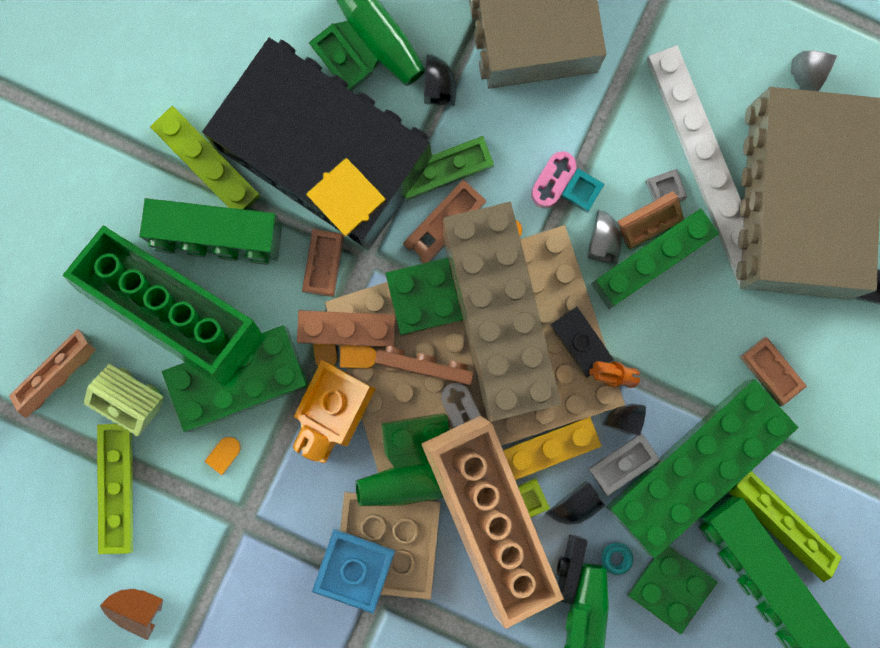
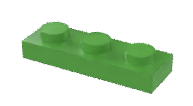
M480 136L432 155L427 167L412 189L406 194V200H411L493 168L494 162L484 137Z

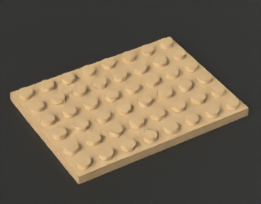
M565 225L520 239L562 405L492 421L491 423L501 445L625 405L619 386L610 387L606 382L596 381L594 376L590 375L587 378L584 376L550 326V324L578 306L605 346ZM388 282L325 302L327 312L395 315ZM395 315L394 347L405 350L404 356L417 358V354L420 353L436 357L435 363L448 366L449 361H455L468 365L467 371L473 372L471 385L464 386L469 390L481 417L487 420L463 321L400 336ZM372 347L376 353L378 350L385 351L386 347ZM377 364L371 368H346V372L376 388L361 419L378 472L393 468L384 452L381 423L445 413L448 417L442 404L441 395L444 388L454 382ZM455 388L450 389V396L446 398L449 404L455 403L459 412L464 410L461 399L465 397L463 391L457 392ZM466 412L461 414L464 423L470 421ZM448 417L449 430H451L454 427Z

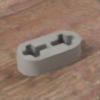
M451 383L444 388L441 400L454 428L464 424L461 414L465 412L469 420L481 416L466 386L461 383ZM455 388L457 392L463 391L465 397L461 399L464 410L459 412L455 403L449 404L446 398L450 396V389Z

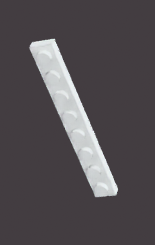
M676 45L649 55L647 62L737 280L736 269L742 256V249L738 247V236L742 229L745 230L743 228L744 217L740 216L741 199L679 47Z

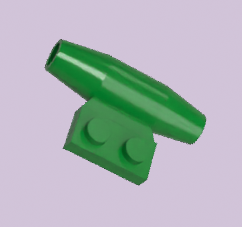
M336 0L347 21L332 23L309 42L331 73L346 81L349 85L348 89L351 91L373 75L372 73L378 61L405 86L413 84L425 73V69L408 37L379 0Z
M440 413L381 423L384 452L393 468L355 481V491L359 506H404L443 499V494L421 444L449 431L447 415Z
M587 563L582 565L574 603L570 604L567 615V634L564 648H605L609 612L607 567Z

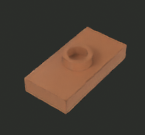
M672 191L617 222L625 245L632 249L684 220L679 198Z
M312 229L302 292L334 297L344 242V235L342 233Z
M763 337L740 356L741 360L779 406H784L807 387L767 337Z

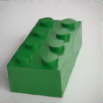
M144 198L139 237L148 242L149 247L156 248L155 251L174 254L175 249H181L187 252V255L195 257H206L208 252L219 255L218 258L222 260L238 261V256L250 259L251 263L269 265V260L278 261L283 224L275 213Z
M282 325L263 332L262 337L224 387L186 362L161 371L183 432L195 431L308 388L309 383L286 326Z

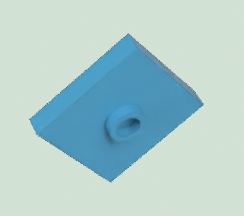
M334 528L312 592L374 614L396 550Z

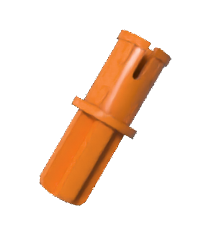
M596 361L593 364V368L589 369L590 375L594 376L596 381L606 382L610 387L622 385L634 388L640 382V378L632 376L640 375V372L636 368L624 367L620 362L605 363Z

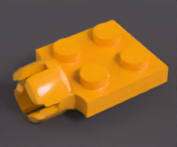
M321 360L294 415L300 421L301 429L293 443V449L298 454L302 450V456L311 461L327 462L336 444L349 445L376 388L330 362Z

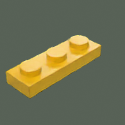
M591 417L506 448L503 452L515 480L600 448L602 445Z

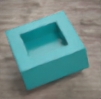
M578 168L561 198L588 213L605 184Z

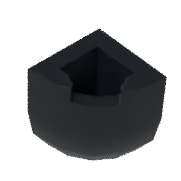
M427 54L424 104L455 106L456 82L453 72L445 61L437 56Z
M640 404L620 406L607 415L602 425L632 436H640L645 420L646 406Z
M585 481L546 513L553 520L566 525L580 524L603 509L605 504L599 499L598 493L592 485Z

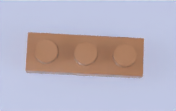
M298 311L297 343L394 347L395 315Z
M77 329L9 395L18 413L27 418L34 410L39 409L57 388L63 386L68 377L80 365L85 364L90 359L96 349L87 335Z
M386 346L385 351H377L375 364L461 383L467 386L471 385L473 372L467 371V364L449 361L448 366L435 363L436 357L420 353L417 354V358L404 356L405 350Z

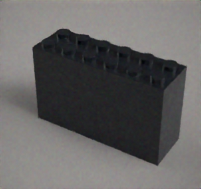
M268 37L202 133L217 150L338 231L340 230L306 194L323 179L324 173H330L347 158L386 199L384 203L369 215L368 222L363 221L347 236L369 251L432 158L430 142L427 141L429 137L416 127L410 130L402 125V119L388 109L383 112L374 106L375 101L365 93L359 92L357 95L349 90L348 83L339 76L333 74L332 77H329L321 71L323 68L313 59L306 57L303 60L295 54L296 50L284 40H280L277 43Z

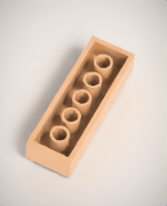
M479 416L422 443L423 450L491 611L501 625L507 629L563 600L562 593L492 423Z

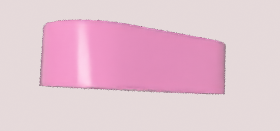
M565 151L555 153L549 159L534 184L531 198L538 207L550 208L554 206L574 175L576 160L570 153ZM562 160L568 162L566 168L570 171H563L557 179L553 176L557 169V166L553 163H560ZM550 181L555 184L550 193L554 198L548 197L543 201L540 199L541 193L538 191V188L545 189Z

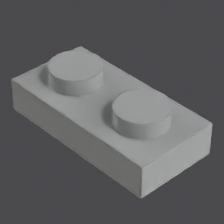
M641 433L640 436H635L588 468L604 494L608 496L660 461V459Z

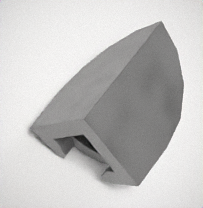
M814 50L798 53L792 59L791 74H794L795 81L800 86L799 90L819 91L825 83L837 55Z
M598 210L587 258L617 265L622 235L617 222L604 211Z

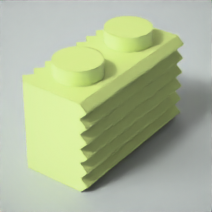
M108 363L107 367L87 387L84 404L89 406L91 410L95 409L97 413L106 416L108 420L111 419L118 426H122L124 430L128 429L130 433L139 436L160 411L164 396L153 385H145L133 378L128 370L117 368Z

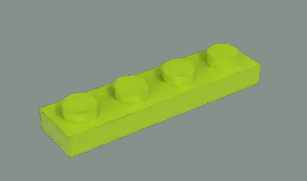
M173 105L150 126L228 208L247 210L260 197V194Z
M97 424L98 554L133 553L132 433L128 429L124 430L118 424Z
M752 471L729 491L732 496L743 498L760 523L823 583L833 577L842 557Z

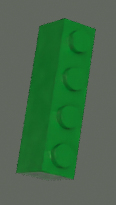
M700 208L597 278L591 285L607 308L611 309L718 236L719 233L702 208Z

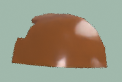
M125 589L108 596L100 607L104 614L118 626L148 640L155 627V624L151 622L156 613L161 611L163 599L146 591Z

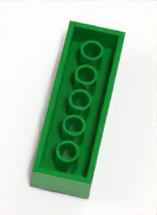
M104 225L62 275L78 292L222 387L225 386L263 335L252 319Z
M755 379L745 380L659 458L660 461L646 469L605 507L641 548L655 559L799 427Z
M725 495L698 519L701 522L698 529L709 543L713 541L721 550L717 553L718 557L728 569L732 568L738 574L739 578L736 582L747 596L751 595L759 603L755 606L756 610L767 623L770 621L778 630L774 635L784 648H850L743 498Z

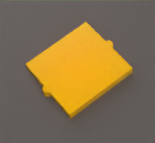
M347 158L330 173H324L323 179L306 194L345 237L363 221L368 222L369 215L386 201L379 191Z

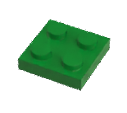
M448 257L385 273L400 336L463 321Z
M668 546L655 559H651L627 595L681 635L718 582Z

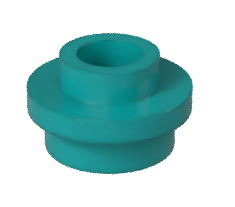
M614 542L603 549L601 563L602 566L607 567V572L610 574L622 575L632 567L633 554L626 545ZM614 553H620L622 561L619 564H613L611 556Z

